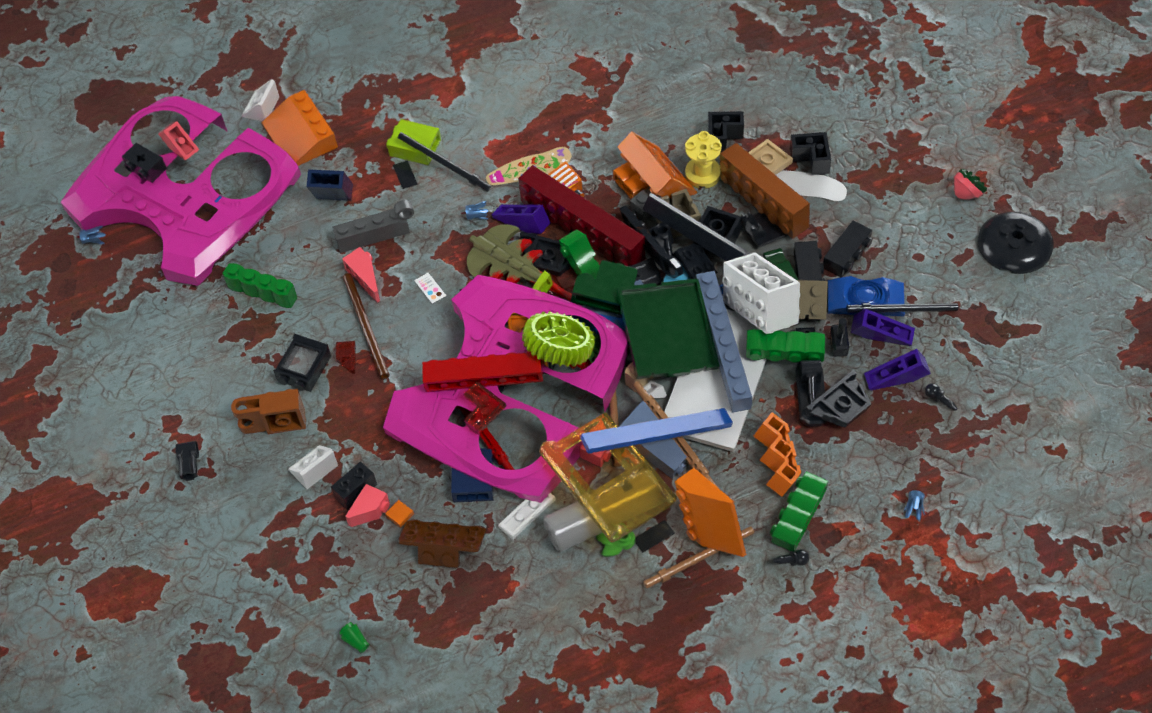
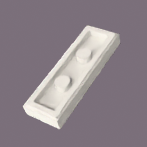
M549 493L541 503L525 499L498 524L499 528L514 540L555 501V496Z

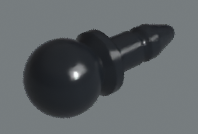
M931 383L926 386L925 394L928 398L934 399L935 402L940 400L947 408L957 411V406L948 397L944 396L945 391H941L937 384Z
M799 549L795 552L791 551L789 555L778 556L772 562L804 566L809 562L810 557L806 550Z

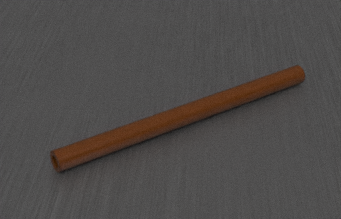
M346 273L343 275V280L380 378L387 379L390 374L352 275Z

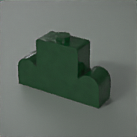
M602 260L596 279L588 273L578 275L573 288L571 302L622 315L616 290L618 287L634 286L638 270L624 266L621 263Z

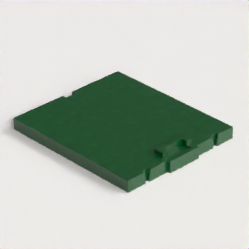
M699 279L661 282V285L656 286V283L617 288L616 291L636 379L649 378L652 375L653 377L689 375L692 372H700L703 369H706V371L716 370L720 367Z

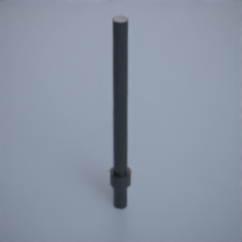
M399 133L398 139L469 180V183L473 186L477 185L487 192L490 190L491 185L482 181L478 175L467 172L406 134Z
M861 303V305H846V312H860L864 309L873 312L958 311L959 306L958 303Z

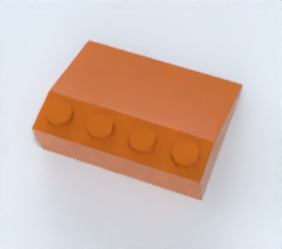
M305 90L289 96L261 122L272 141L286 151L298 166L338 148L335 134Z
M632 131L617 146L622 152L620 154L621 157L631 163V169L641 175L639 177L641 181L651 187L649 189L650 192L657 197L658 195L661 197L668 195L671 198L672 193L687 189L689 195L697 193L659 146Z
M692 468L674 481L677 489L675 493L680 500L679 507L684 515L683 521L687 526L686 533L692 541L698 542L701 546L744 557L746 551L734 501L695 468Z

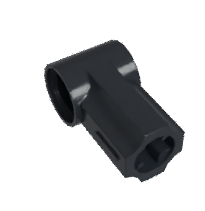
M197 441L176 444L179 476L187 481L194 480V478L198 477L197 458H199V448Z

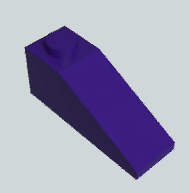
M501 204L492 213V218L505 224L516 226L526 233L540 234L550 224L543 205Z
M864 309L854 315L851 333L866 339L912 346L915 331L914 327L868 309Z
M918 349L912 350L864 373L870 390L914 382L931 374L926 358Z

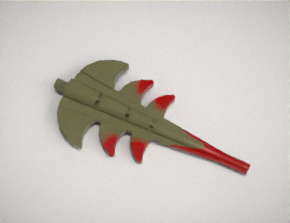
M509 224L498 225L489 229L483 236L476 237L472 235L469 241L474 243V247L467 256V267L473 278L481 275L489 265H492L489 273L492 278L500 279L509 272L506 279L508 282L517 283L523 278L535 284L542 272L533 266V263L543 255L542 250H533L521 256L522 252L532 244V240L519 239L507 245L508 241L520 229ZM552 281L553 285L549 290L571 302L572 294Z

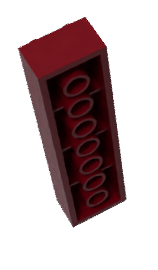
M534 165L518 178L520 197L524 205H543L549 220L553 224L559 225L567 233H571L576 229L584 233L592 249L604 254L607 259L628 267L646 259L645 236Z

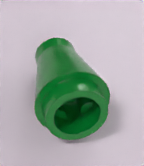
M349 622L339 632L342 636L341 639L360 653H363L370 646L357 624Z

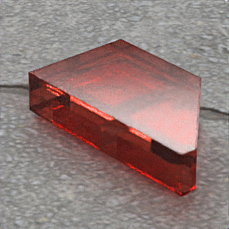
M355 341L336 342V360L352 374H355L356 343Z

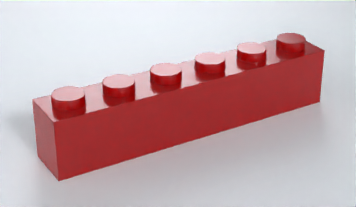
M532 351L517 354L511 352L505 355L490 354L483 357L470 356L461 359L429 360L428 362H422L423 385L426 392L543 382L542 359L538 360L537 355L532 356Z

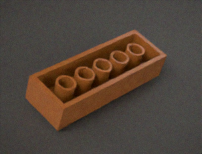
M737 143L720 153L721 180L730 185L736 193L743 196L746 202L756 207L759 213L766 214L771 223L780 227L782 232L788 234L792 239L809 228L810 203Z

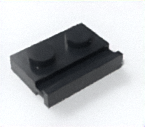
M653 257L629 266L638 270L636 281L641 279L643 284L656 283V286L663 282Z

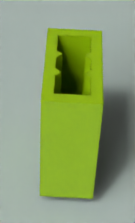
M400 119L398 125L394 127L393 135L386 144L389 155L429 165L432 158L398 139V135L402 132L435 152L441 141L439 128Z

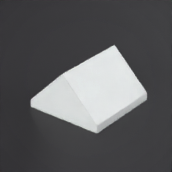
M273 79L254 91L242 114L244 118L263 121L272 113L279 99L277 87Z
M319 445L291 466L289 471L306 489H309L335 469L338 464L333 450Z

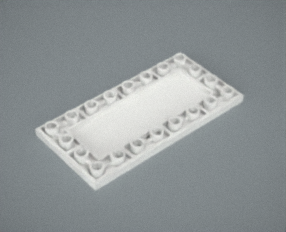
M726 309L753 400L767 359L755 361L746 358L747 330L759 328L736 311ZM718 368L708 371L703 369L700 372L678 376L664 412L668 418L725 408L733 421L731 427L686 435L683 438L734 452L749 410L732 413L721 372Z

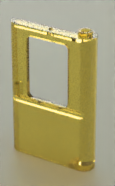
M605 412L558 442L554 440L545 441L541 445L539 453L610 542H615L669 508L677 500V496L634 445L610 449L609 451L625 471L596 490L589 487L564 456L563 452L579 443L583 433L618 427Z

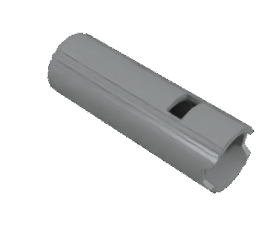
M649 467L544 516V526L554 547L562 552L666 503L667 500L662 499L660 494L664 488L655 471Z

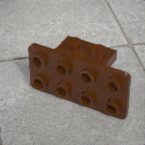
M413 519L406 522L399 537V544L418 546V564L459 568L460 551L479 552L486 529L479 526L442 524L436 521L423 522Z

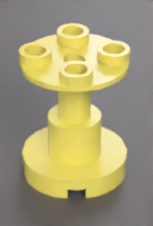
M701 131L699 134L690 137L685 143L686 154L692 159L686 165L685 177L695 188H699V186L711 188L720 179V165L715 159L720 155L722 145L718 138L707 131Z

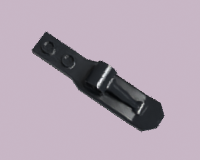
M626 205L619 208L623 222L645 236V250L653 257L663 272L672 278L682 275L681 263L676 257L672 256L674 240L669 224L660 223L647 230L643 221L637 219L633 210L630 211Z
M815 327L796 328V331L803 333L815 332ZM801 360L798 362L795 370L800 422L808 427H820L827 421L806 414L804 411L809 404L825 393L821 360Z

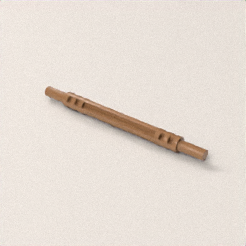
M639 381L635 382L633 387L658 420L668 418L654 397L647 393ZM683 436L673 438L687 456L686 462L689 466L698 470L717 486L708 475L709 471Z

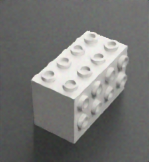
M757 253L724 262L722 297L726 305L766 334L799 324L800 282Z

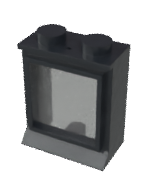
M294 334L290 346L277 368L273 370L277 381L283 385L294 386L300 391L306 390L311 392L331 358L328 344Z

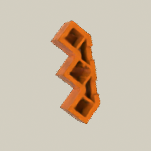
M772 412L754 434V437L768 447L760 461L775 472L766 485L783 497L802 472L800 465L796 463L795 457L797 455L793 441H790L789 426Z

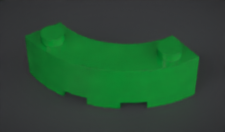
M576 229L559 240L561 245L560 252L567 258L577 276L588 273L596 279L600 267L599 263L594 259L596 254L587 236Z

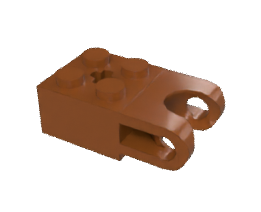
M287 389L280 392H267L265 394L240 397L231 404L232 413L238 418V427L244 434L267 431V434L306 429L305 408L298 389ZM241 405L247 407V409L237 410ZM247 421H252L249 426H244Z

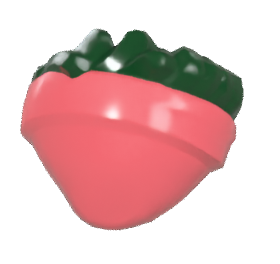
M960 169L954 176L955 195L959 199L979 198L987 191V187L984 186V182H981L979 177L972 176V171L968 172L966 169Z

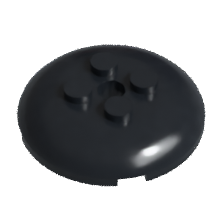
M1003 212L991 217L983 224L978 235V248L983 258L993 267L999 270L1002 268L1012 271L1011 273L1013 274L1031 273L1042 268L1049 261L1054 248L1053 237L1047 226L1036 217L1022 212Z

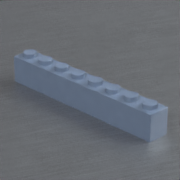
M715 271L696 274V279H699L718 356L719 369L732 413L749 410L752 408V394Z

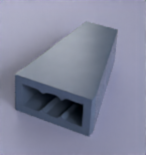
M642 401L619 427L655 421L658 418L649 406ZM673 438L630 446L672 479L676 474L680 475L686 468L685 461L687 456Z

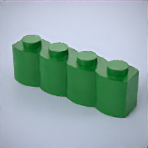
M235 263L228 264L222 273L230 290L244 292L250 297H260L265 302H276L281 307L292 308L298 298L294 285L288 280L276 279L269 274H260L254 269H244V267Z
M759 329L747 330L746 358L755 361L766 358L774 362L784 359L794 363L801 360H821V362H824L825 334L783 332L777 330L771 334H766Z
M807 471L803 476L800 475L795 485L797 489L795 492H790L787 499L788 506L786 508L783 507L780 511L778 519L781 520L778 524H774L770 531L772 536L771 543L794 552L828 488V480Z

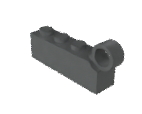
M401 200L394 205V209L332 226L340 253L410 233L407 219L414 215L411 202Z

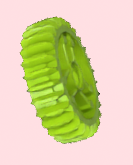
M544 311L541 314L536 313L535 316L532 315L527 319L522 335L524 346L527 347V351H532V356L537 355L538 360L543 359L545 363L548 361L552 365L554 363L558 364L559 367L561 365L568 367L570 364L575 367L576 364L581 365L582 362H586L593 352L595 343L593 332L590 331L589 326H585L584 322L580 323L579 319H573L572 315L569 317L565 313L562 315L558 312L552 313L551 311L548 314Z

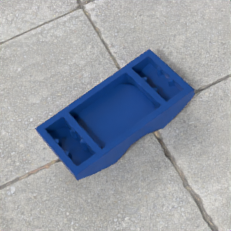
M848 276L828 280V314L855 315L859 312H846V305H861V303L904 304V283L884 277L861 280ZM875 312L883 316L905 315V312Z

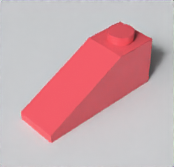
M359 247L342 258L345 270L378 303L380 297L372 265L373 258L368 251L365 252Z

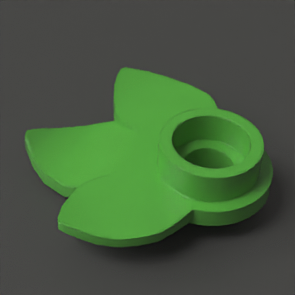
M623 523L596 535V539L605 545L602 551V556L605 557L615 556L623 549L632 548L636 539L634 533L631 530H627L626 525Z

